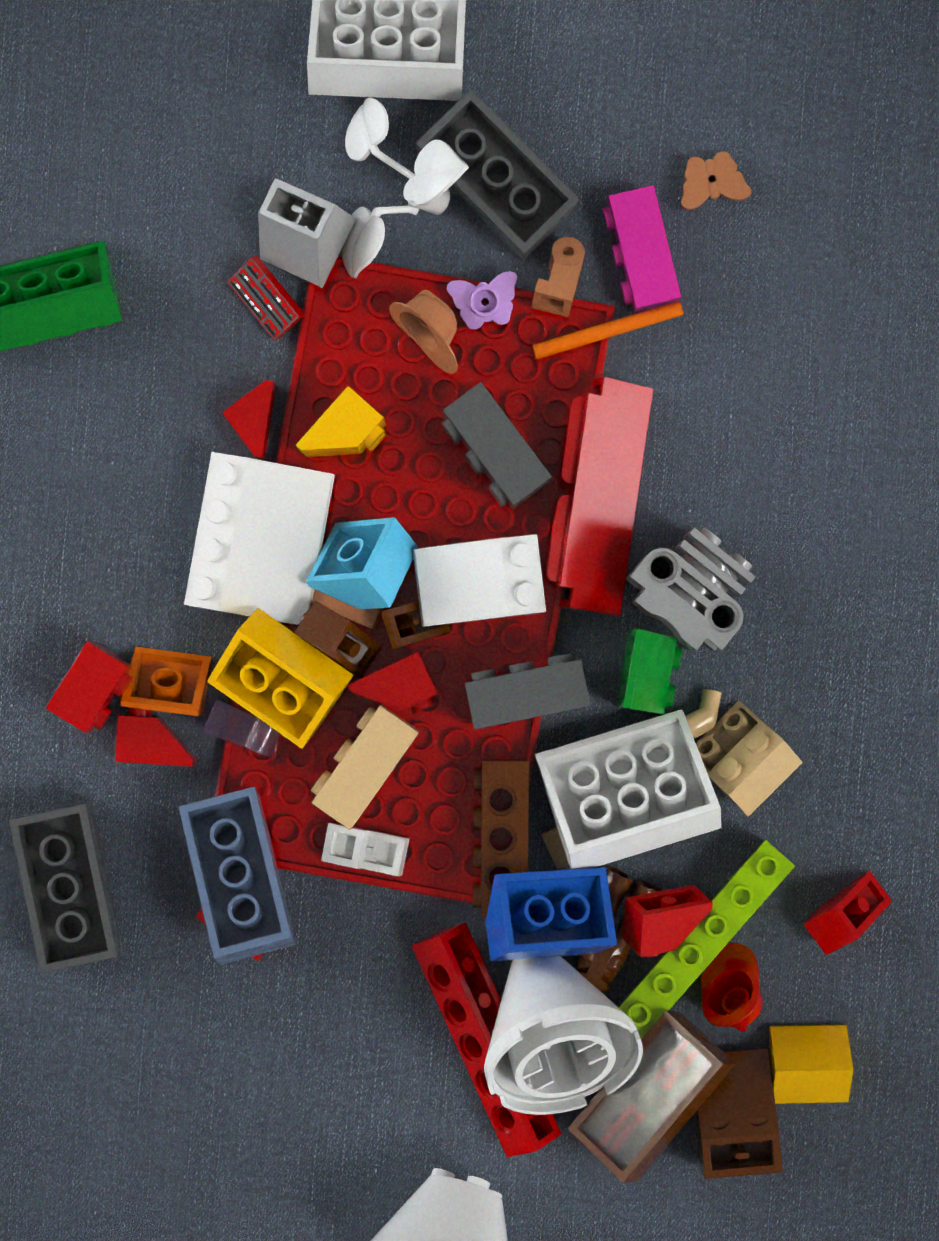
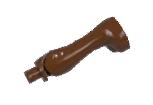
M605 864L601 865L600 868L606 867L614 920L633 878L629 874ZM637 879L631 896L663 891L664 889L647 881ZM624 915L615 932L617 945L600 953L582 954L577 957L576 969L601 993L609 991L610 985L608 983H611L617 976L631 948L623 940Z

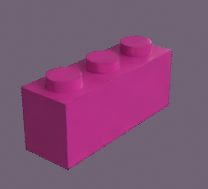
M654 185L608 196L607 207L602 208V215L606 230H613L616 245L611 246L615 267L623 268L626 281L621 282L620 287L625 305L632 304L633 313H638L680 300L681 293Z

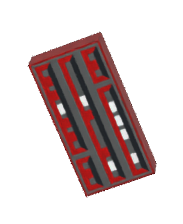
M258 256L251 257L227 280V283L274 341L280 339L305 316L304 312Z

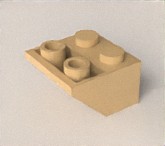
M739 700L716 722L712 730L706 732L696 742L710 781L748 817L803 763L778 734Z

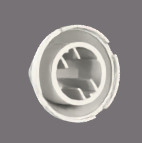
M561 956L512 960L484 1064V1073L491 1095L496 1093L500 1097L502 1106L510 1110L525 1114L545 1115L563 1113L587 1106L586 1096L599 1091L603 1087L606 1094L610 1095L623 1086L637 1070L643 1055L642 1041L633 1020Z

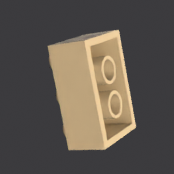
M383 704L377 710L372 707L368 708L356 726L362 732L355 742L351 739L344 742L333 758L339 762L333 773L326 770L311 789V792L317 795L312 804L349 830L355 825L420 732V730Z

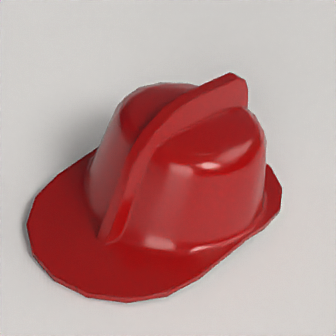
M727 943L702 972L703 1016L710 1024L717 1027L736 1028L744 1032L747 1031L748 1025L758 1017L763 1005L759 986L758 963L756 955L749 947L740 943Z

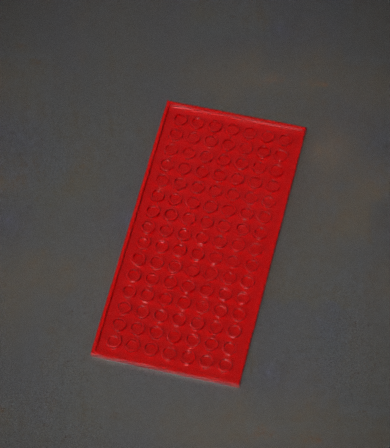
M338 256L323 288L308 282L303 309L305 316L301 320L276 463L335 475L322 548L335 523L392 517L397 519L419 548L537 534L546 612L449 624L451 632L396 650L392 649L382 614L375 630L349 620L381 646V649L362 678L419 652L438 692L437 695L431 697L434 705L413 714L410 707L402 711L383 704L420 730V732L353 826L410 838L402 876H394L362 868L355 869L321 861L328 823L342 824L312 804L317 795L311 792V789L326 770L333 773L339 762L333 758L346 740L351 739L355 742L362 732L356 726L368 708L372 707L377 710L382 705V703L351 693L348 686H346L321 726L302 749L232 700L215 797L251 787L256 788L261 798L277 868L473 903V884H481V869H473V846H481V830H474V807H481L482 791H474V768H482V760H528L530 783L541 716L474 730L465 682L472 681L471 673L494 669L495 676L510 673V665L533 661L534 668L548 666L547 658L553 655L561 610L559 602L560 599H563L565 587L554 586L555 582L547 578L546 564L555 503L559 496L568 495L569 483H565L560 477L569 408L572 399L582 396L585 393L599 395L600 388L591 387L592 379L603 376L609 338L537 360L532 345L612 321L615 306L573 299L569 317L531 308L534 291L514 288L515 295L513 300H511L513 308L509 322L504 325H498L492 320L491 322H484L479 329L472 330L467 327L465 321L461 318V310L455 307L453 298L446 288L447 284L455 280L467 281L475 286L481 282L373 262L361 270L356 279L349 275L342 257ZM429 290L450 307L457 321V331L449 345L456 357L458 364L457 372L450 374L440 369L420 346L396 324L389 312V306L392 303L401 302L406 304L421 291ZM483 299L481 303L486 306L489 304V301ZM480 382L552 476L546 486L513 510L508 504L503 507L498 504L488 490L492 482L485 473L478 476L465 459V454L469 451L462 442L455 445L442 428V422L445 421L443 410ZM348 386L384 417L386 426L383 429L386 436L373 451L366 448L361 454L306 457L296 446L300 439ZM414 559L391 607L384 608L383 611L419 601ZM279 622L292 632H295L299 626ZM353 675V677L347 685L359 680L360 678ZM496 789L490 795V804L495 809L504 810L512 803V794L506 789ZM499 827L491 832L489 840L494 847L505 848L511 843L512 834L508 829ZM496 867L490 872L489 880L493 884L495 875L511 872L506 867Z

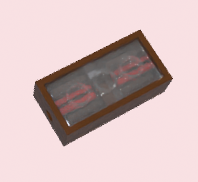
M665 1011L641 1040L643 1046L642 1059L631 1078L610 1095L606 1094L604 1087L601 1088L568 1127V1130L623 1183L635 1182L641 1178L736 1065L678 1011Z

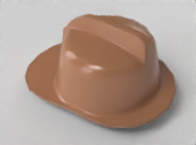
M429 290L421 291L406 304L401 302L392 303L389 306V312L396 324L420 346L440 369L450 374L457 372L458 364L456 357L449 346L457 331V321L450 307Z

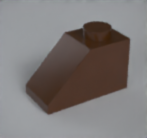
M315 601L310 610L304 613L300 620V625L294 632L360 679L381 649L379 644L353 623L318 601Z

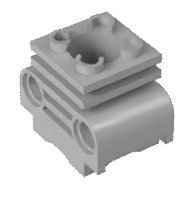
M694 527L683 537L685 540L678 543L673 549L674 551L668 548H658L649 552L638 562L626 577V581L640 591L631 604L644 615L662 622L670 630L673 637L677 638V641L689 651L693 649L698 650L703 642L714 651L717 648L723 650L743 623L744 614L742 608L732 597L742 595L746 590L742 585L751 583L756 576L749 572L752 565L736 552L733 555H728L718 547L722 541L706 528L698 531ZM654 559H660L666 563L668 574L665 579H658L652 574L651 563ZM716 607L724 609L727 613L728 621L723 628H719L713 623L712 613Z

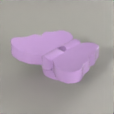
M511 271L503 272L497 275L489 284L481 282L477 286L467 281L455 280L447 284L446 290L453 298L455 307L461 310L460 316L469 329H479L484 322H491L492 320L498 325H504L510 320L513 308L511 300H513L515 295L514 287L517 275ZM487 299L489 304L484 306L481 301Z

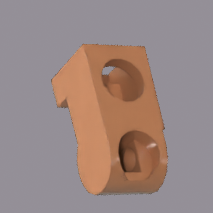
M563 237L553 244L549 260V270L551 273L549 281L538 278L531 308L569 317L585 256L584 246L579 240L573 237Z

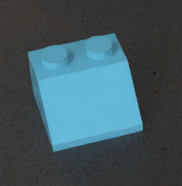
M395 517L335 523L306 583L309 587L360 610L390 608L414 559L413 549H418L419 547Z

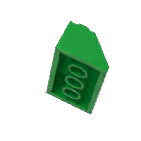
M105 240L0 267V352L20 346H31L40 341L59 336L67 337L79 331L95 327H106L112 323L122 321L120 298Z

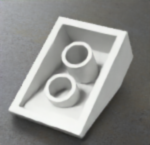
M537 534L413 549L422 627L546 612Z

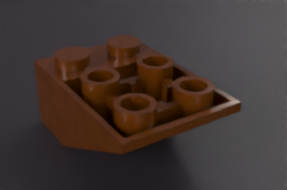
M768 1048L722 1051L736 1065L695 1112L700 1170L704 1178L711 1179L783 1172L780 1133Z

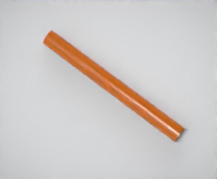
M678 300L534 344L532 347L536 360L684 315L682 305Z

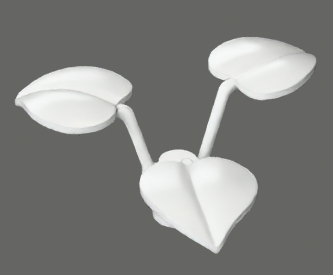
M371 97L367 98L364 104L358 108L348 126L345 137L347 154L353 160L363 161L372 152L375 157L409 178L410 180L406 183L403 191L404 198L408 201V206L376 207L372 212L368 208L359 207L352 214L356 220L341 249V255L347 272L356 279L360 271L373 261L382 247L385 238V226L380 218L381 215L396 213L417 215L419 209L434 215H440L449 204V188L469 168L457 156L450 145L441 140H433L421 150L415 161V174L381 152L377 145L387 136L389 120L387 111L382 103Z

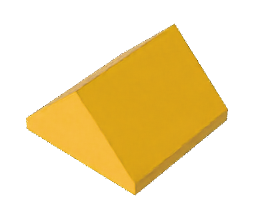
M846 1024L769 1026L770 1070L775 1104L838 1103L849 1101L853 1063Z

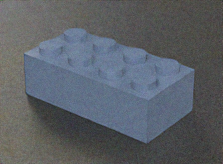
M251 787L179 806L214 959L222 965L296 945L261 798L256 788Z

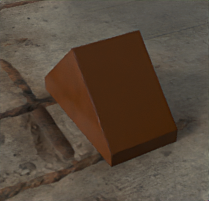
M419 601L381 612L393 650L451 632L449 624L422 627Z

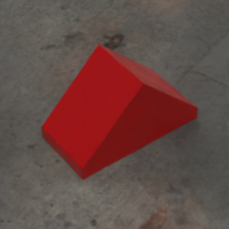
M265 380L222 412L256 459L263 461L266 459L276 384L270 380Z

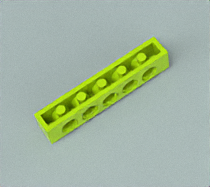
M763 840L711 900L713 902L712 910L676 950L664 953L618 1006L633 1020L641 1040L663 1013L671 1009L795 867L791 861L767 840Z

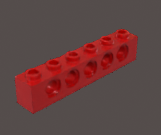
M466 922L439 930L411 945L506 1157L536 1152L562 1135L553 1114H525L510 1110L502 1106L500 1097L496 1093L491 1095L484 1073V1064L501 999Z

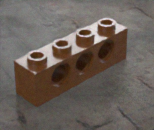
M482 760V768H474V791H482L481 807H474V830H481V846H473V869H481V884H473V908H481V918L487 917L493 886L489 880V875L494 868L499 866L506 867L511 873L528 872V760ZM499 788L506 789L512 794V803L504 810L495 809L490 804V795ZM499 827L508 829L512 834L511 843L501 849L494 847L489 840L491 832Z

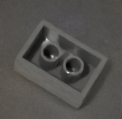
M481 382L443 410V417L445 419L442 422L443 430L455 445L460 442L463 443L469 451L465 454L466 461L478 476L483 473L486 474L492 482L488 490L501 507L508 504L512 510L550 482L552 478L550 473Z
M569 653L547 658L548 666L534 668L533 661L510 665V673L495 676L494 669L471 673L472 681L465 682L474 730L591 706L582 660H572V655Z

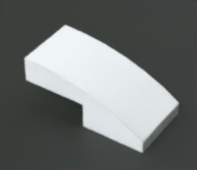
M328 823L321 861L355 869L362 868L389 875L402 876L410 838L352 827L349 830L343 825Z

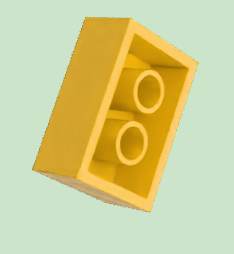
M257 608L237 630L207 682L302 749L321 726L353 677V674L260 608Z

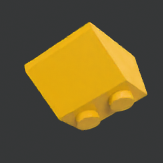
M348 386L300 439L296 446L306 457L361 454L366 448L373 451L386 436L383 429L386 423L382 415Z

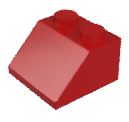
M87 641L45 709L84 733H91L94 727L100 730L112 710L107 708L115 694L121 697L129 686L132 677L128 673L132 666L101 643Z

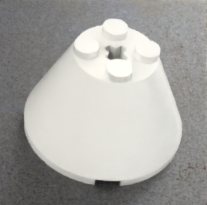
M434 1168L431 1176L426 1179L371 1241H508L502 1194L490 1190V1183L479 1177L468 1176L467 1181L456 1179L455 1175L449 1171Z

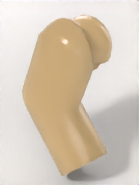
M709 689L702 690L699 709L685 716L693 738H697L715 727L721 692Z

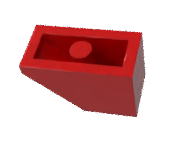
M419 652L347 685L351 693L402 711L410 707L413 714L434 705L431 697L438 694Z
M128 708V715H118L115 762L196 766L197 757L162 717H151L152 710Z
M869 870L823 903L803 925L823 952L828 955L857 940L889 906L892 900Z
M695 885L626 897L623 940L640 957H655L660 953L674 951L712 910L713 902Z

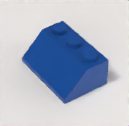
M606 867L508 873L494 876L485 922L491 962L594 954L617 945Z

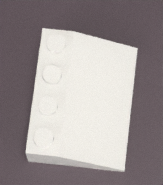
M312 0L307 56L308 95L459 101L462 98L466 0Z
M211 452L184 605L249 617L257 608H260L278 622L300 625L302 616L310 610L314 589L308 586L306 580L322 550L335 475L258 459Z
M682 709L535 754L559 836L571 869L595 868L721 828V807Z

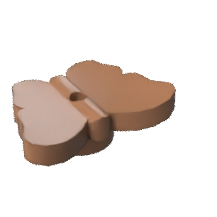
M721 151L714 156L713 160L707 159L705 162L700 157H692L688 160L684 173L685 183L683 184V196L680 206L686 211L695 210L708 198L716 200L720 196L730 201H743L750 197L752 190L746 184L742 173L736 171L737 164L729 153ZM709 177H713L715 182H710Z

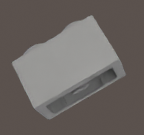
M275 178L258 212L260 259L323 288L356 218L327 200Z

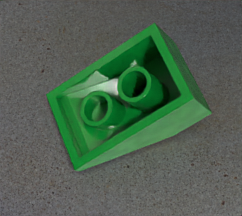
M641 629L629 631L616 706L664 714L665 707L672 708L675 685L669 684L672 669H679L682 647L676 646L677 638Z

